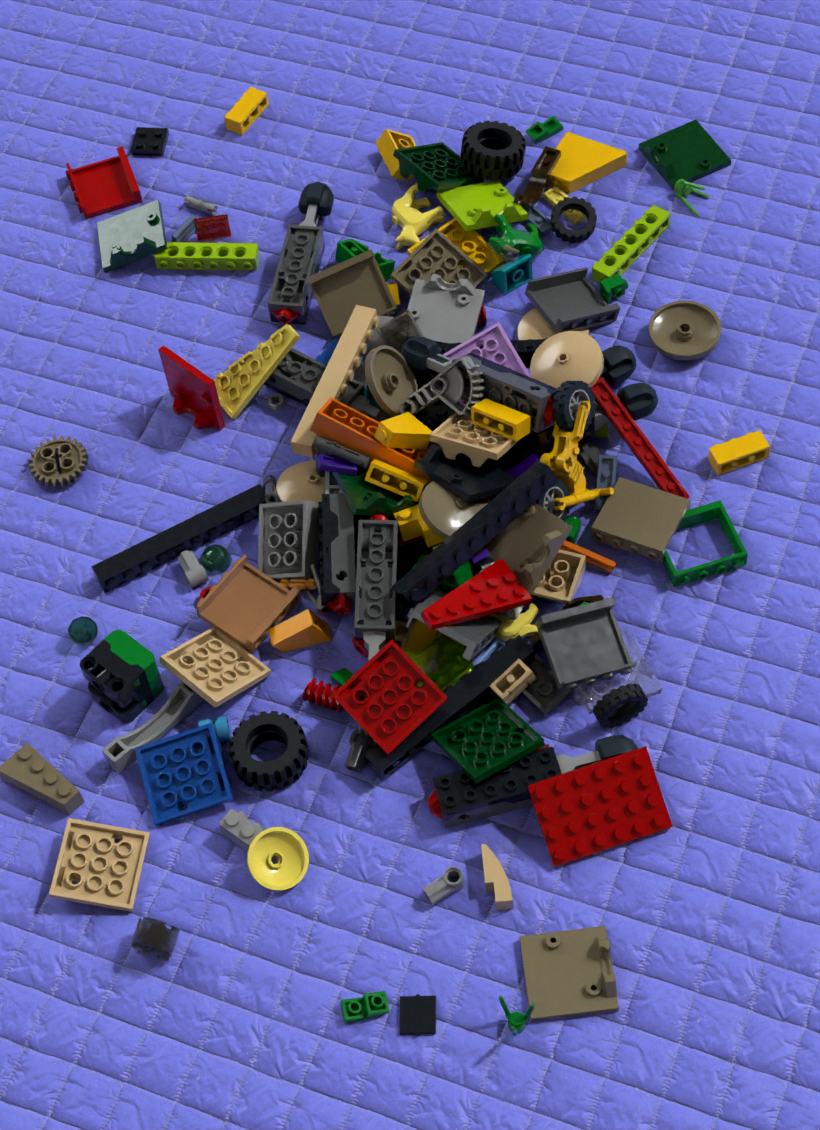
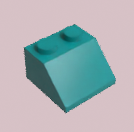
M519 255L515 258V261L508 262L492 271V284L504 296L533 279L532 255Z

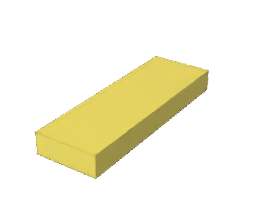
M557 186L543 193V198L553 207L557 205L558 201H563L564 198L569 197ZM567 210L562 213L575 226L587 219L578 210Z

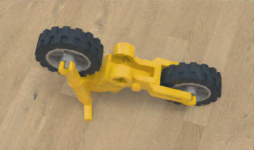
M566 381L560 384L561 387L557 388V393L553 398L555 401L552 405L554 409L553 416L556 418L552 434L555 439L554 447L551 453H544L540 458L541 463L551 468L558 482L537 499L535 503L564 522L567 520L566 516L570 512L569 506L573 507L579 503L601 496L613 495L614 493L612 487L587 490L586 478L583 473L584 467L577 462V454L580 451L578 442L583 438L584 430L592 423L591 419L594 418V409L596 407L594 404L595 396L592 395L593 391L583 381Z

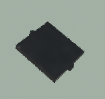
M416 994V996H400V1035H416L419 1037L420 1034H436V996H420L419 994Z

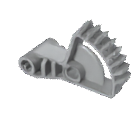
M470 357L457 359L430 382L404 399L399 406L400 412L402 414L406 412L412 415L428 411L433 404L441 399L457 414L471 417V406L480 402L478 398L483 397L480 390H483L484 387L480 386V383L484 380L479 378V375H482L483 372H478L477 370L480 365H475ZM462 363L467 369L471 384L470 397L465 407L459 403L464 393V379L458 368ZM441 381L444 384V388H442L440 385Z

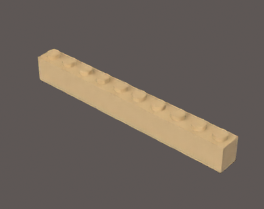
M360 305L355 306L290 441L294 454L314 458L318 451L317 448L313 447L317 435L310 431L316 414L330 397L341 402L343 395H346L348 384L354 378V371L360 365L361 356L366 353L367 343L372 340L373 331L379 325L376 309Z

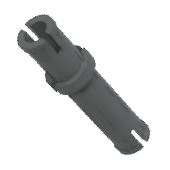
M317 436L313 447L327 452L330 456L334 455L365 469L370 462V457L338 445L336 441L331 442L320 436Z
M266 475L265 479H263L266 503H276L278 500L276 492L277 483L274 476Z

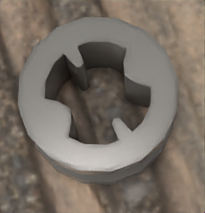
M280 394L269 396V409L273 412L283 410L285 407L283 396Z

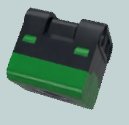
M122 630L112 631L80 661L83 676L89 681L88 689L92 699L123 723L134 721L164 689L154 654Z

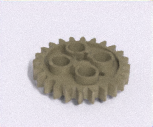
M55 436L53 441L46 439V444L40 442L41 447H35L36 452H31L32 458H29L30 464L28 465L31 475L35 478L36 482L39 481L40 485L46 483L47 487L53 484L54 488H56L60 484L63 488L66 482L68 485H71V480L77 482L76 476L82 477L81 471H86L85 466L88 465L87 459L89 458L85 447H83L81 442L78 443L77 439L71 441L70 436L66 440H64L63 436L59 440ZM56 450H58V455H59V457H60V458H59V462H60L61 471H62L60 474H59V469H58V460H57V457H56Z

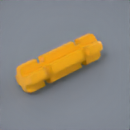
M306 578L280 580V584L288 590L293 587L298 590H306L307 588L308 590H315L317 588L315 578H308V580Z

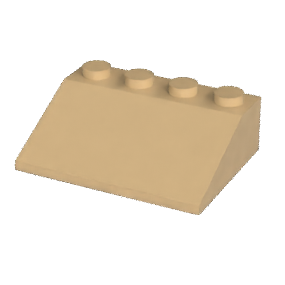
M559 549L532 595L570 604L581 584L586 569V555Z

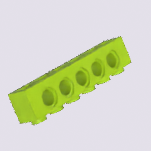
M653 205L649 210L647 209L643 216L636 220L629 230L625 231L623 237L616 241L613 247L606 251L598 262L594 263L592 266V279L600 283L601 280L618 273L622 276L670 226L671 213L656 205Z
M167 242L168 249L156 253L154 256L157 269L258 270L260 252L258 243Z

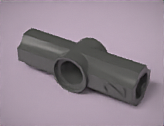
M588 442L578 445L580 450L579 454H577L579 463L585 469L588 468L597 478L598 455H601L599 449L594 445L591 446Z
M359 725L350 736L349 743L351 748L344 765L348 770L357 773L363 770L366 751L371 746L376 745L371 736Z

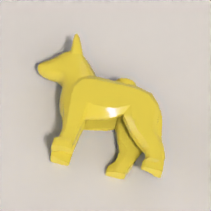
M418 182L411 186L405 195L396 200L392 206V221L396 226L399 225L402 228L400 235L395 239L398 242L396 250H400L404 246L415 245L420 241L417 236L424 233L433 224L445 221V217L442 216L444 215V210L441 206L425 213L418 211L422 207H431L427 198L414 200L415 194L419 191Z
M531 603L529 609L524 613H520L517 620L491 614L490 616L502 622L495 637L507 642L518 635L524 638L539 633L536 625H530L538 614V608L534 603Z

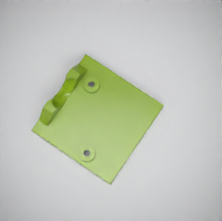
M498 180L437 191L439 201L466 232L499 225L493 219L496 214L505 216L508 223L528 219V213L519 203H514L513 196Z

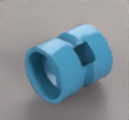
M227 716L216 717L214 721L211 719L198 721L199 727L212 723L220 743L230 741L231 734Z

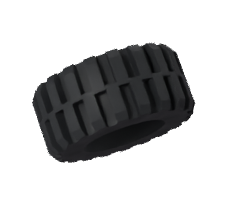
M499 121L478 122L470 126L465 131L462 139L460 159L463 166L467 168L468 172L474 173L476 177L480 176L486 180L492 179L497 181V179L505 180L507 177H513L523 166L526 149L525 139L519 130H516L512 125L508 126L507 123H498Z
M263 711L260 712V715L255 716L253 714L249 716L247 721L244 719L239 723L240 728H235L233 737L229 741V754L238 778L244 781L245 785L248 787L254 785L255 790L262 791V788H264L266 792H270L274 788H278V790L284 789V785L288 784L290 786L295 783V778L299 779L303 774L302 770H305L308 764L309 751L304 731L294 718L289 719V715L285 713L279 715L278 711H271V713ZM276 740L287 745L286 751L276 760L261 762L251 757L253 750L263 742Z

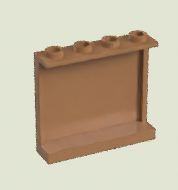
M244 555L240 560L237 559L229 572H225L217 585H213L210 588L208 595L198 601L196 605L197 617L253 653L269 636V629L278 625L299 602L300 590L295 587L291 591L248 564L247 556Z

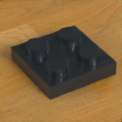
M137 127L130 150L131 155L163 156L169 136L168 128Z

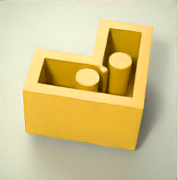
M419 504L394 513L395 520H398V531L404 542L421 535L427 547L445 541L425 524L419 511Z

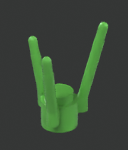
M679 179L674 186V191L677 192L675 196L680 198L695 216H698L699 214L683 196H688L692 191L700 196L709 198V195L697 190H705V187Z

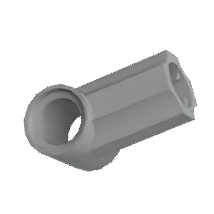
M186 550L181 552L178 561L185 572L184 574L189 586L192 588L208 581L207 573L204 567L199 564L193 551Z
M450 867L445 871L444 875L422 889L432 905L452 892H459L463 889L464 878L462 871L457 867ZM452 877L459 878L457 882L449 881Z

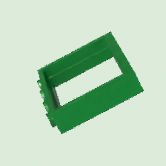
M721 500L687 510L676 531L718 519L735 554L676 572L665 550L663 565L674 587L683 586L695 580H703L708 576L722 574L727 570L738 569L746 565L748 554Z

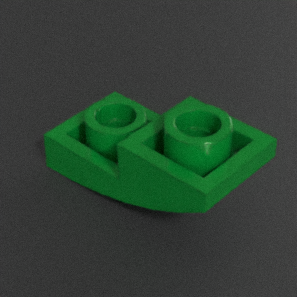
M385 991L365 993L363 997L343 999L340 1002L344 1024L379 1017L390 1012Z

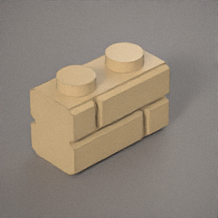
M518 659L490 685V688L497 697L508 705L536 677Z

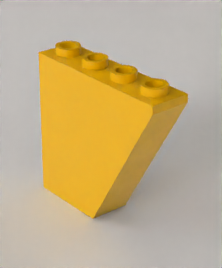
M567 132L556 147L557 150L561 151V157L548 177L546 185L550 187L557 186L562 191L572 193L627 165V152Z

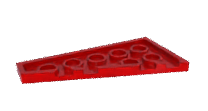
M501 558L424 609L421 618L430 630H435L531 604L532 597Z

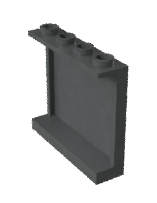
M587 267L529 280L525 295L556 334L565 331H578L617 320L620 311L619 305L617 303L612 305L606 303L587 280Z
M439 589L435 593L432 592L429 598H425L422 603H418L414 609L412 608L409 611L406 627L409 628L418 620L425 623L421 618L422 611L447 595L448 592ZM487 615L436 630L467 646L462 658L470 661L495 638L502 622Z
M613 597L542 615L535 622L558 689L566 688V690H571L578 687V684L581 683L590 685L595 683L596 679L608 680L618 673L626 675L631 673L632 669L637 665V661L631 662L612 608L616 605Z

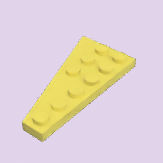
M284 325L273 333L265 343L261 342L254 351H249L231 364L224 373L220 372L216 375L214 381L220 405L231 418L236 419L300 338L292 326Z

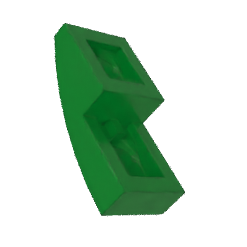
M552 116L542 124L538 121L528 128L526 133L535 142H539L554 136L564 128Z

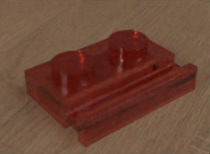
M227 214L194 219L198 241L231 236Z

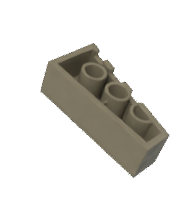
M28 743L0 766L2 781L14 785L21 791L28 792L36 799L47 802L48 805L69 816L84 803L80 791Z

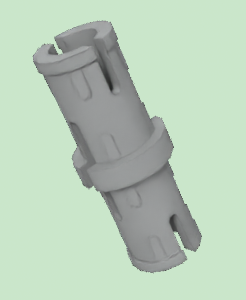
M188 195L184 199V201L188 202H184L185 206L194 208L198 212L203 211L216 215L218 211L214 209H218L217 205L208 203L204 199H196Z

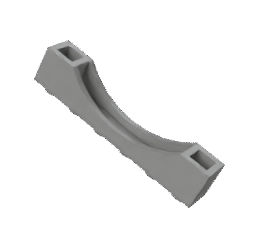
M182 681L177 685L164 706L150 720L134 731L115 738L102 750L106 762L120 774L137 759L135 748L158 741L205 699Z

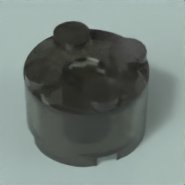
M139 918L131 941V947L136 949L137 953L142 956L149 957L151 953L157 955L156 958L162 961H169L180 930L174 926L169 929L165 926V922L156 919L143 918L142 920Z

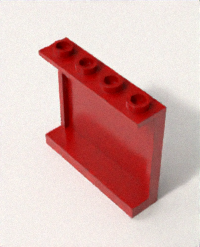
M123 146L116 148L118 152L116 157L71 170L69 163H66L68 168L65 171L67 179L72 180L69 184L71 190L75 191L73 193L76 203L79 202L77 204L79 212L84 214L85 219L143 202Z

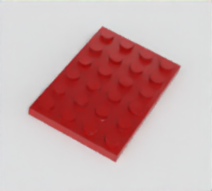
M646 746L527 785L554 867L673 827Z

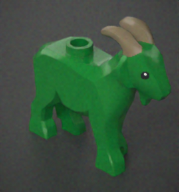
M495 215L493 219L500 226H496V230L501 234V238L497 236L490 237L488 242L495 249L498 256L502 257L505 261L513 262L515 258L508 255L509 252L518 255L531 254L532 258H535L544 251L545 248L538 237L539 232L536 225L527 223L525 229L529 232L527 234L522 230H514L506 221L505 216Z

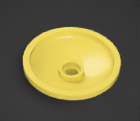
M284 827L268 828L260 832L252 840L248 848V869L254 880L264 888L274 891L286 890L298 884L305 876L309 865L308 849L302 838L294 831ZM273 856L277 859L276 864H273L271 861Z

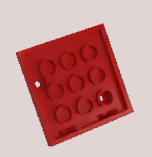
M164 345L160 347L158 351L171 396L175 398L172 406L173 411L177 415L183 413L193 414L195 421L192 425L198 430L215 426L221 431L225 427V422L215 381Z
M393 640L388 642L332 695L387 755H390L448 700V697ZM419 682H422L423 686L418 687L417 684ZM361 695H364L365 698L364 700H360L359 697Z

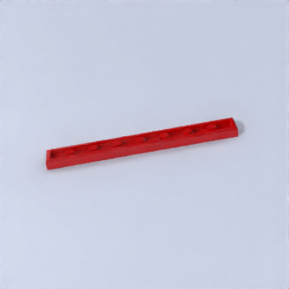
M603 377L599 378L591 387L592 395L595 396V402L657 487L662 491L689 499L688 493Z

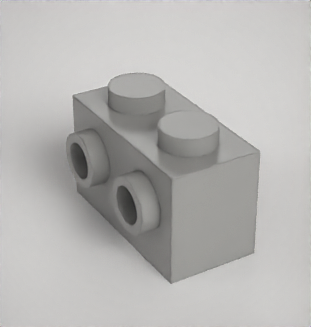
M231 809L218 823L222 835L248 852L252 840L260 832L264 831V828L257 822L252 823L249 821V818L243 812Z

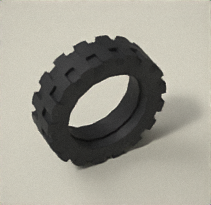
M566 197L563 201H558L557 205L553 207L550 220L551 229L556 233V237L562 238L564 242L570 241V243L577 241L580 243L584 239L587 240L593 234L597 220L594 207H591L592 204L586 202L583 198L578 199L577 197ZM567 210H578L586 216L588 222L580 230H570L561 224L559 217Z
M629 683L626 686L621 685L618 689H613L609 694L603 695L602 699L596 702L597 705H594L593 713L601 727L614 728L616 725L620 726L624 722L631 721V718L637 717L638 713L642 712L645 709L644 707L647 706L648 698L641 686L636 683L633 685Z

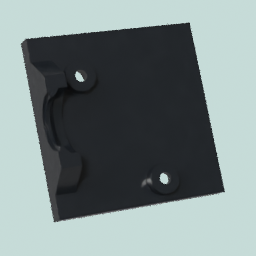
M439 444L431 445L422 459L415 460L413 467L467 502L499 494L516 480L515 477L489 461H486L479 468L473 466L470 458L463 453L457 454L455 460L448 459L443 451H441Z

